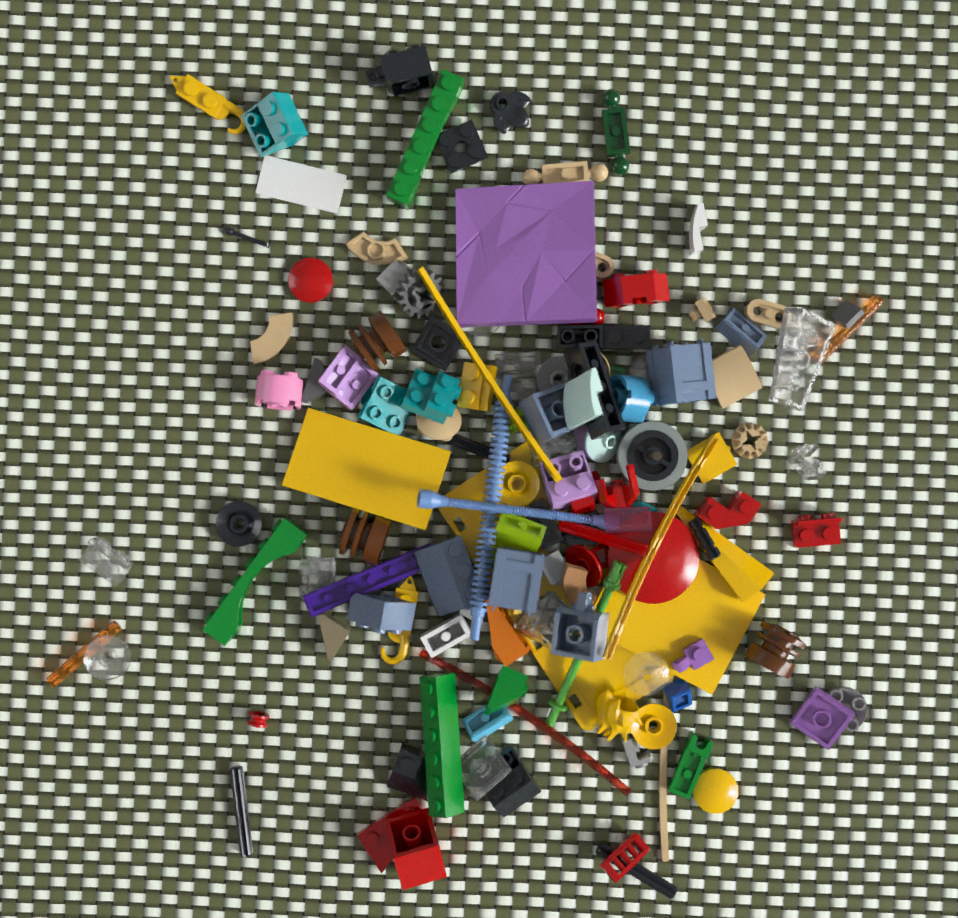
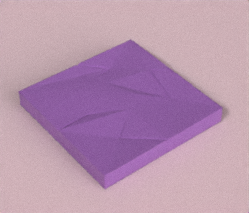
M594 181L455 189L457 323L461 328L597 322Z

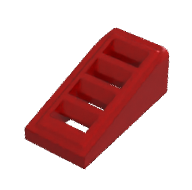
M633 832L599 866L614 883H617L650 851V848L636 832ZM625 848L633 857L632 859L625 853ZM617 855H619L622 858V860L626 863L625 866L616 857ZM611 861H612V862L617 866V868L620 870L618 873H617V872L615 871V869L610 865V862H611Z

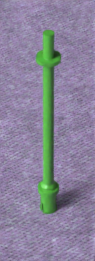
M613 560L607 578H604L602 581L604 590L595 610L604 612L612 593L620 589L621 585L619 583L627 568L625 563ZM573 658L556 699H549L548 704L552 708L546 719L545 726L553 728L560 711H567L568 707L564 701L583 660Z

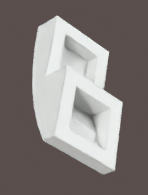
M699 203L694 208L689 227L690 255L699 254L704 250L700 230L705 229L708 223L703 203Z

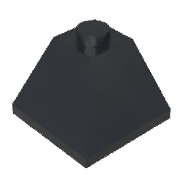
M402 743L386 787L428 802L425 751Z

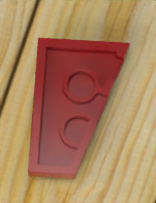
M412 797L357 833L359 840L381 873L393 860L385 820L423 809L416 797Z

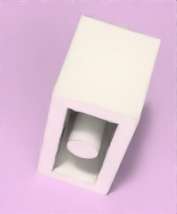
M459 612L422 633L420 639L431 658L470 637L471 629L464 616Z

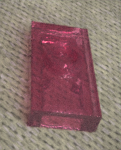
M650 507L604 508L603 510L605 533L652 531Z

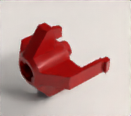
M633 464L625 465L629 484H624L622 479L611 481L612 485L605 487L604 479H600L597 470L591 471L598 490L596 499L611 511L629 508L640 493Z

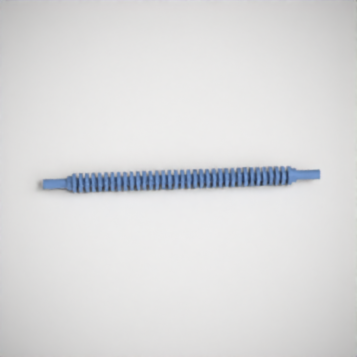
M503 375L501 391L513 407V403H511L512 398H510L512 376ZM499 400L495 402V406L498 407L494 408V411L497 413H494L493 416L497 418L493 419V424L497 425H492V429L496 431H491V435L495 437L490 439V441L495 442L490 443V447L494 449H489V453L493 455H488V459L492 461L487 462V465L492 466L487 467V471L491 473H486V477L490 479H485V483L489 485L484 486V489L489 491H484L483 493L488 496L483 497V501L492 504L501 503V499L497 497H502V493L498 491H503V487L498 485H503L504 481L499 479H504V475L500 473H505V469L501 467H506V463L502 461H506L507 457L502 455H507V451L503 449H508V445L504 443H509L507 437L510 434L507 432L510 431L508 426L511 425V421H508L511 418ZM481 511L485 515H481L480 519L485 521H480L479 525L484 527H479V531L483 533H478V537H481L482 540L478 539L477 543L482 545H477L476 549L481 550V552L476 551V555L480 556V558H475V561L479 562V564H474V567L479 569L473 571V573L478 574V576H473V579L477 580V582H472V586H476V589L471 588V592H475V595L470 594V598H475V600H470L469 604H474V607H469V610H471L470 615L472 616L471 640H479L481 619L484 617L485 612H487V609H484L483 606H488V603L484 602V600H489V597L484 595L485 593H490V590H485V588H490L491 585L486 584V581L491 582V578H487V575L492 576V572H488V569H493V566L488 564L494 562L489 557H494V554L490 553V551H495V548L491 547V545H496V542L491 540L497 538L492 533H497V530L493 529V527H497L498 523H494V521H499V517H495V515L500 514L498 512Z

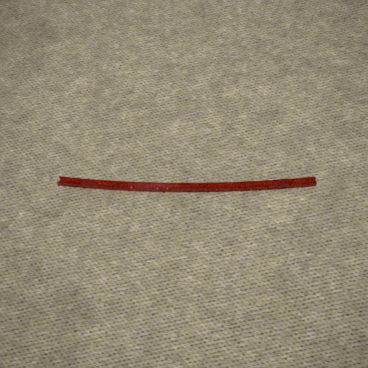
M424 649L420 652V658L449 673H455V676L490 696L492 687L437 656L431 658L428 651ZM517 703L507 707L576 755L626 797L630 794L632 790L620 779L547 723Z

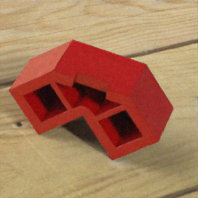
M655 269L646 270L644 274L625 276V273H615L611 275L612 278L603 280L605 308H622L637 304L653 305L670 301L667 274L658 273Z
M737 491L726 507L711 497H705L693 515L699 517L701 521L711 528L722 529L749 524L762 504L745 492Z

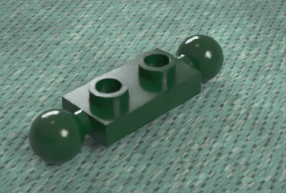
M608 89L602 96V102L608 109L601 111L607 157H614L611 163L612 172L616 175H624L629 170V162L623 155L630 154L625 107L617 108L620 102V94L615 89Z

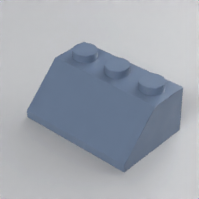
M454 535L413 552L437 616L474 605L469 604L470 600H475V598H470V594L475 595V592H471V588L476 589V586H472V582H477V580L473 579V576H476V574L473 573L474 568L461 535Z

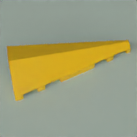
M680 505L676 515L694 535L695 531L691 530L688 522L696 518V516ZM702 521V527L706 528L715 543L713 545L721 553L718 558L709 560L710 563L715 566L738 600L741 602L746 601L760 591L774 573ZM695 537L696 542H697V545L700 547V549L703 551V553L705 554V556L708 558V556L706 555V552H707V551H706L705 549L703 550V548L701 547V545H700V543L698 542L697 538Z

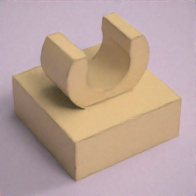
M706 297L696 301L695 304L698 309L689 313L693 322L701 317L704 318L705 322L717 317Z

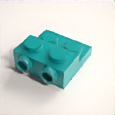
M415 369L400 408L444 425L447 416L452 417L456 404L452 403L453 399L458 400L462 390V387L458 386L460 379L442 372L434 376Z

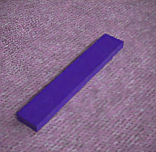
M431 543L302 595L310 616H316L349 602L355 593L368 594L420 572L413 552L427 547Z

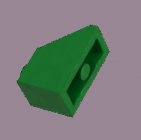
M503 665L497 674L483 713L489 715L515 704L520 697H525L529 684H526L528 675Z

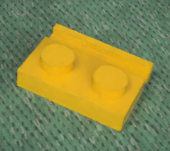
M464 362L460 384L462 390L458 398L457 407L490 412L493 391L476 365ZM485 365L495 380L497 367Z

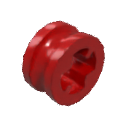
M261 711L249 712L251 719L247 721L248 725L257 728H266L268 726L266 719H269V714Z

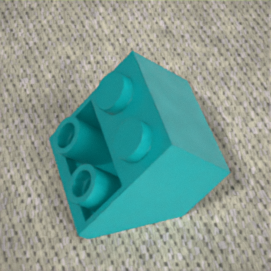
M272 92L241 115L260 157L291 147L308 135L289 93Z

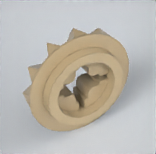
M753 422L739 425L734 430L731 439L734 451L739 456L747 459L759 457L766 451L767 444L769 443L767 432L761 425ZM747 434L751 437L758 436L753 442V447L750 444L742 445L747 440Z

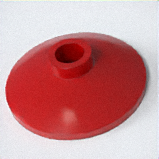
M581 545L569 547L565 554L566 563L586 568L588 571L586 586L594 587L598 585L602 579V570L597 558L591 551Z

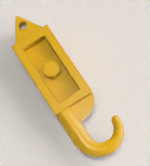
M189 74L187 76H170L177 90L176 94L180 98L215 120H222L230 113L239 117L241 125L237 129L228 128L227 132L240 134L247 129L241 117L245 113L243 109Z
M411 575L400 587L396 588L395 597L414 602L417 605L419 591H417ZM402 630L401 634L388 632L390 639L400 643L398 654L393 658L385 654L384 647L380 648L381 658L386 663L396 665L405 659L411 631Z

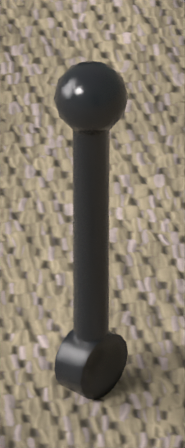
M232 227L225 229V233L228 236L235 235L263 247H270V243L234 231Z

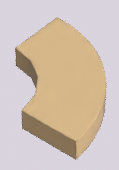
M363 231L345 243L355 256L370 264L386 266L390 265L395 259L399 263L408 259L396 238L389 241H377L370 238Z
M293 313L269 316V325L266 332L258 339L250 341L253 364H260L272 359L285 346L293 330Z

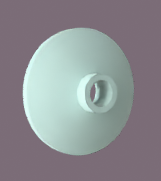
M587 430L585 450L589 458L600 463L610 460L616 454L621 439V431L607 438L591 440Z

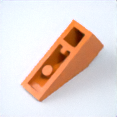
M488 605L486 608L492 647L494 649L493 653L500 663L503 662L506 667L527 654L531 645L512 617L507 615L505 608L495 607L493 611V606Z

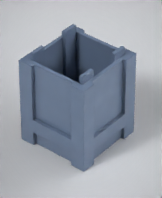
M703 339L696 340V344L683 343L681 345H674L673 341L666 342L667 347L659 349V345L652 346L651 351L646 352L650 390L655 394L652 406L690 403L717 398L710 343H704Z
M498 546L488 602L489 606H493V611L495 607L526 611L529 617L531 613H536L545 559L544 553Z

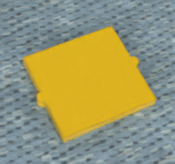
M719 432L714 434L719 441L698 473L702 484L737 465L730 452L731 447L726 445ZM709 438L687 450L688 460L692 466Z

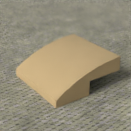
M740 344L712 359L716 400L722 409L763 388L751 361Z

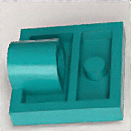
M377 376L373 386L369 387L362 397L361 403L363 407L358 417L400 436L411 414L410 411L400 408L407 390Z

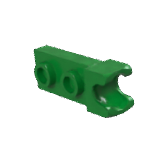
M690 731L684 744L685 747L667 788L669 792L689 800L705 761L713 747V741L708 737L704 739L701 745H696L698 737L693 731Z

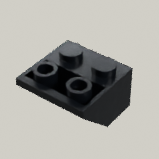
M512 746L474 771L493 808L503 817L541 792L531 772Z

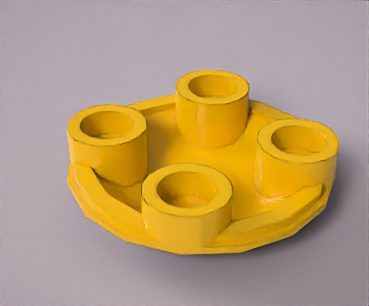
M709 767L700 774L692 795L697 805L704 811L711 814H720L728 811L735 804L738 797V785L735 778L729 772Z

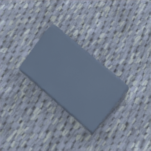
M734 307L730 309L716 326V330L735 346L740 344L748 357L755 353L767 338L765 333Z

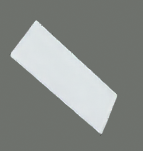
M264 156L255 193L337 214L347 175L271 156Z

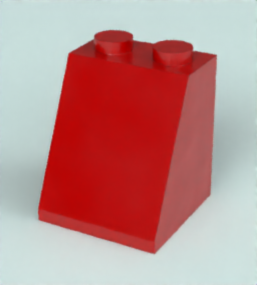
M428 808L385 820L402 890L447 877L432 816H429Z

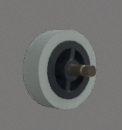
M657 421L643 422L631 427L621 437L616 450L617 466L625 480L629 482L625 465L633 464L638 487L652 491L661 490L674 484L683 474L688 458L686 444L678 431L668 424Z

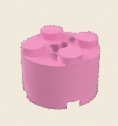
M261 370V374L257 376L255 405L261 407V403H265L268 409L293 410V406H296L297 410H300L303 380L298 377V373L284 372V375H275L274 371Z

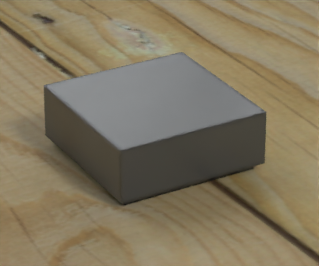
M845 300L830 317L832 321L849 329L864 315L862 308Z

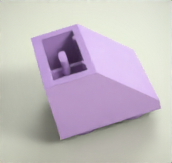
M583 450L549 459L562 477V480L558 483L554 481L542 462H539L545 494L552 511L569 509L571 501L593 495L594 501H596L598 490Z

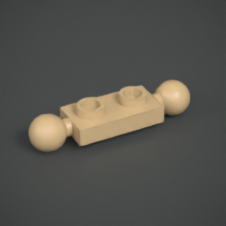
M587 161L545 164L541 166L542 173H538L535 169L526 170L522 175V181L524 185L538 184L539 182L545 184L589 181V178L601 182L607 178L608 168L602 163H597L591 169H588Z

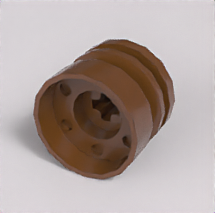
M381 310L368 318L372 327L369 331L362 324L358 325L363 334L360 337L353 329L348 331L353 347L364 363L369 365L375 372L380 369L375 361L378 357L384 365L388 364L384 353L387 351L394 358L407 351Z
M354 508L351 515L346 519L341 532L339 554L345 555L350 546L352 547L350 557L354 558L360 549L363 550L362 561L377 566L392 520L376 516L373 523L369 524V513L364 512L361 521H359L360 510Z
M762 621L760 626L769 632L766 636L757 631L756 635L764 642L762 645L751 642L745 656L770 671L789 679L795 665L787 659L788 656L792 655L799 658L801 656L800 653L792 649L793 646L796 645L805 649L807 644L802 642L796 634L783 627Z

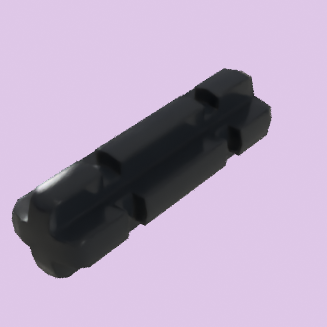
M696 517L689 521V527L692 531H695L694 535L703 550L707 551L706 555L709 560L718 558L721 553L713 545L715 543L706 528L702 527L703 523L700 518Z

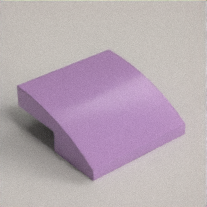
M344 345L317 382L351 411L375 380L378 373L365 364L357 353Z

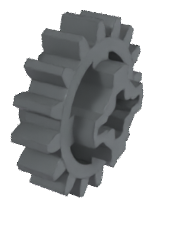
M413 268L412 275L410 276L405 273V281H398L401 288L395 289V292L400 295L396 298V301L401 304L399 306L400 309L404 312L406 311L409 316L412 317L414 315L418 319H420L422 314L429 317L430 310L436 313L435 306L437 303L434 301L417 270ZM426 270L441 297H445V294L440 291L445 288V285L440 282L441 278L435 275V272L432 270ZM415 291H418V292L421 291V292L425 293V295H423V294H417Z

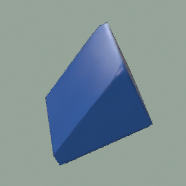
M679 679L664 686V692L672 713L693 704L691 688L685 680Z

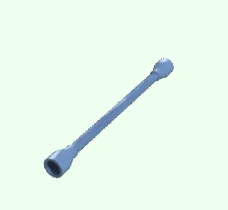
M419 489L417 496V508L423 509L454 506V508L460 507L478 511H492L510 515L515 514L586 523L611 532H616L620 524L619 515L614 513L592 514L589 516L586 514L541 510L498 503L492 504L474 500L451 499L447 496L439 495L432 490Z

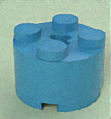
M612 375L610 382L623 421L642 423L650 405L655 400V394L650 390L647 380L638 376Z

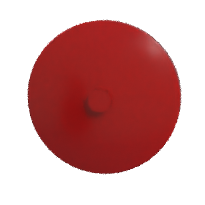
M650 511L633 515L621 523L618 530L613 534L645 543L649 547L666 513ZM676 517L673 518L635 598L636 601L647 604H659L673 600L686 591L696 576L699 565V550L696 539L690 529ZM608 546V570L610 571L613 560L621 561L627 565L619 583L621 585L620 590L627 595L644 556Z

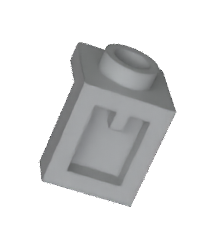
M627 734L626 742L620 736L631 768H643L648 765V762L652 761L649 751L636 755L640 750L635 739L631 740L629 734Z

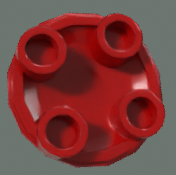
M304 258L296 262L290 269L288 285L295 297L310 304L324 299L329 294L334 285L333 274L329 266L322 260Z

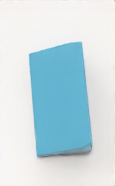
M484 705L463 718L461 721L470 738L476 743L512 721L514 718L507 707L486 715L483 713L486 707Z

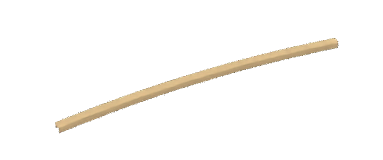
M673 677L667 680L665 685L672 683ZM664 692V694H663V705L670 710V707H669V704H668V701H667V698H666V695H665V692ZM668 745L661 748L659 753V824L661 860L664 862L669 861L667 826Z

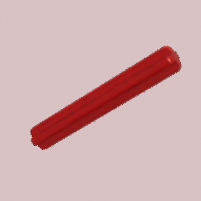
M560 520L558 530L640 556H645L648 545L583 524Z

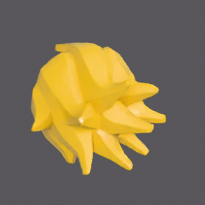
M626 687L613 693L607 689L598 697V720L593 724V728L600 726L596 732L597 734L605 730L603 735L605 737L609 735L606 739L607 741H610L621 732L623 740L626 742L628 732L632 734L634 722L643 726L637 703L625 697Z

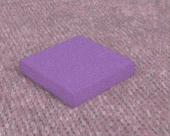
M815 686L789 723L829 750L854 718L855 712Z

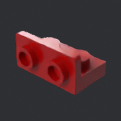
M821 513V518H812V515H799L798 520H791L793 547L841 544L839 522H843L842 517L835 516V513Z

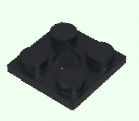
M472 119L441 132L438 137L437 144L450 174L488 158ZM458 143H465L468 146L467 151L458 153L455 150V146Z
M431 315L412 346L411 351L446 372L462 343L451 326ZM435 337H442L445 340L443 348L435 349L432 346V341Z

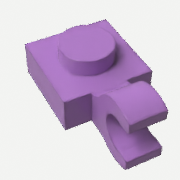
M700 638L682 649L684 656L674 660L671 664L675 671L681 673L689 666L696 670L714 660V657L704 639Z

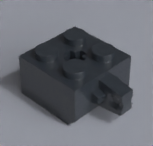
M412 45L407 50L400 52L397 50L388 51L384 56H380L382 65L366 71L370 88L387 86L388 92L395 97L434 87L426 45L421 47L420 45Z

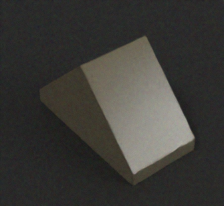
M323 612L318 615L327 658L331 660L337 654L352 628L329 613Z

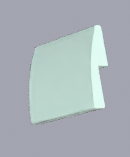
M592 368L565 383L563 407L568 429L576 428L603 414L597 397V393L603 389L596 368Z

